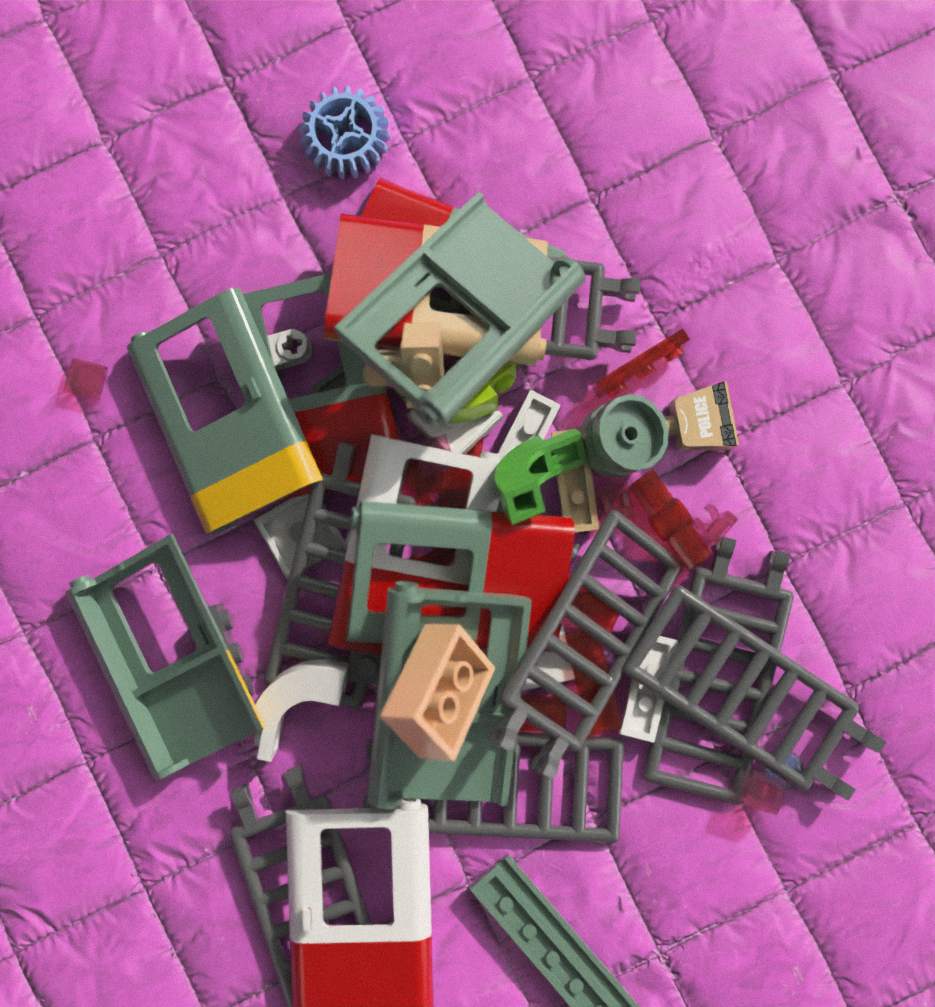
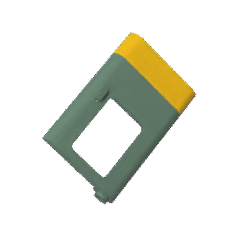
M240 288L223 291L150 332L138 333L130 338L131 343L127 345V351L206 536L224 531L236 525L238 519L308 485L323 480ZM209 318L243 393L245 404L243 407L211 424L193 431L166 371L158 348L161 343Z

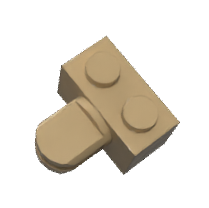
M405 323L400 350L378 351L423 391L431 390L444 377L441 323ZM365 362L363 377L370 386H392ZM406 398L407 408H417Z

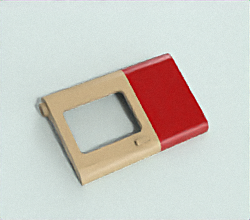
M341 214L325 316L324 340L342 342L335 331V326L440 227ZM526 238L547 256V241ZM429 293L375 346L400 349L405 323H441L443 355L464 357L489 332V329L476 316L432 310L429 307ZM541 327L506 363L536 366L537 360H544L546 339L541 338Z

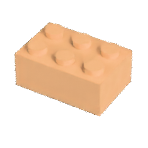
M425 624L380 717L419 758L454 761L495 667L459 624Z

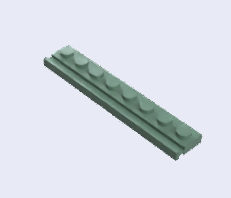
M508 852L498 863H495L470 885L471 892L570 1007H641Z

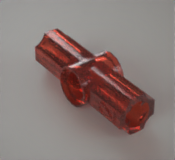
M653 469L628 486L647 513V520L652 529L663 542L667 541L687 571L699 565L713 554L693 526V518L687 508L678 498H673Z

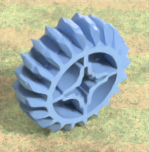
M348 85L345 87L344 93L341 94L333 86L331 89L332 96L329 97L320 91L319 98L321 102L317 103L310 100L309 107L312 112L303 111L302 118L305 123L299 124L300 134L304 135L301 137L300 143L303 148H307L305 151L306 158L308 160L314 159V167L318 170L325 166V173L329 177L335 170H338L339 178L342 180L346 176V171H351L353 178H357V169L362 168L364 172L369 174L371 171L369 162L379 165L381 159L378 153L386 154L388 150L384 142L390 140V132L386 130L389 127V120L383 117L385 114L384 108L381 105L375 106L376 100L372 95L364 99V91L361 88L352 95L351 88ZM343 112V113L340 114L339 116H335V117L332 116V115H334V114ZM358 115L364 117L371 125V135L364 133V129L358 127ZM319 131L325 132L326 136L332 139L331 152L319 143ZM351 149H359L354 153L346 154Z

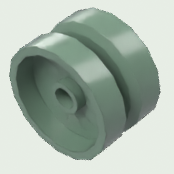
M628 394L596 407L585 416L579 429L588 465L591 469L605 477L620 478L650 468L663 457L668 446L669 430L665 417L653 402L643 396Z

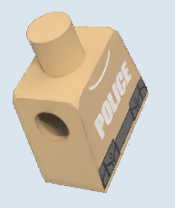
M727 381L678 397L669 403L670 416H665V420L669 430L668 437L674 436L677 450H730L739 446Z

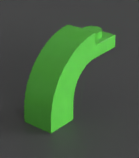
M576 428L543 440L539 435L512 449L497 465L495 482L503 512L512 525L545 512L539 488L543 482L556 475L587 464L581 433Z

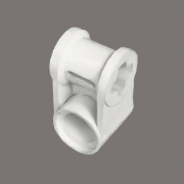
M289 329L268 335L276 372L304 364L311 358L313 353L312 344L300 331ZM296 340L301 346L297 347L298 353L293 354L288 349L293 347L292 342Z

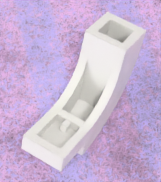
M331 659L304 661L286 669L270 683L255 704L266 727L256 732L254 746L259 747L257 759L271 762L279 748L284 716L290 707L305 701H316L336 706L341 704L347 686L348 662Z

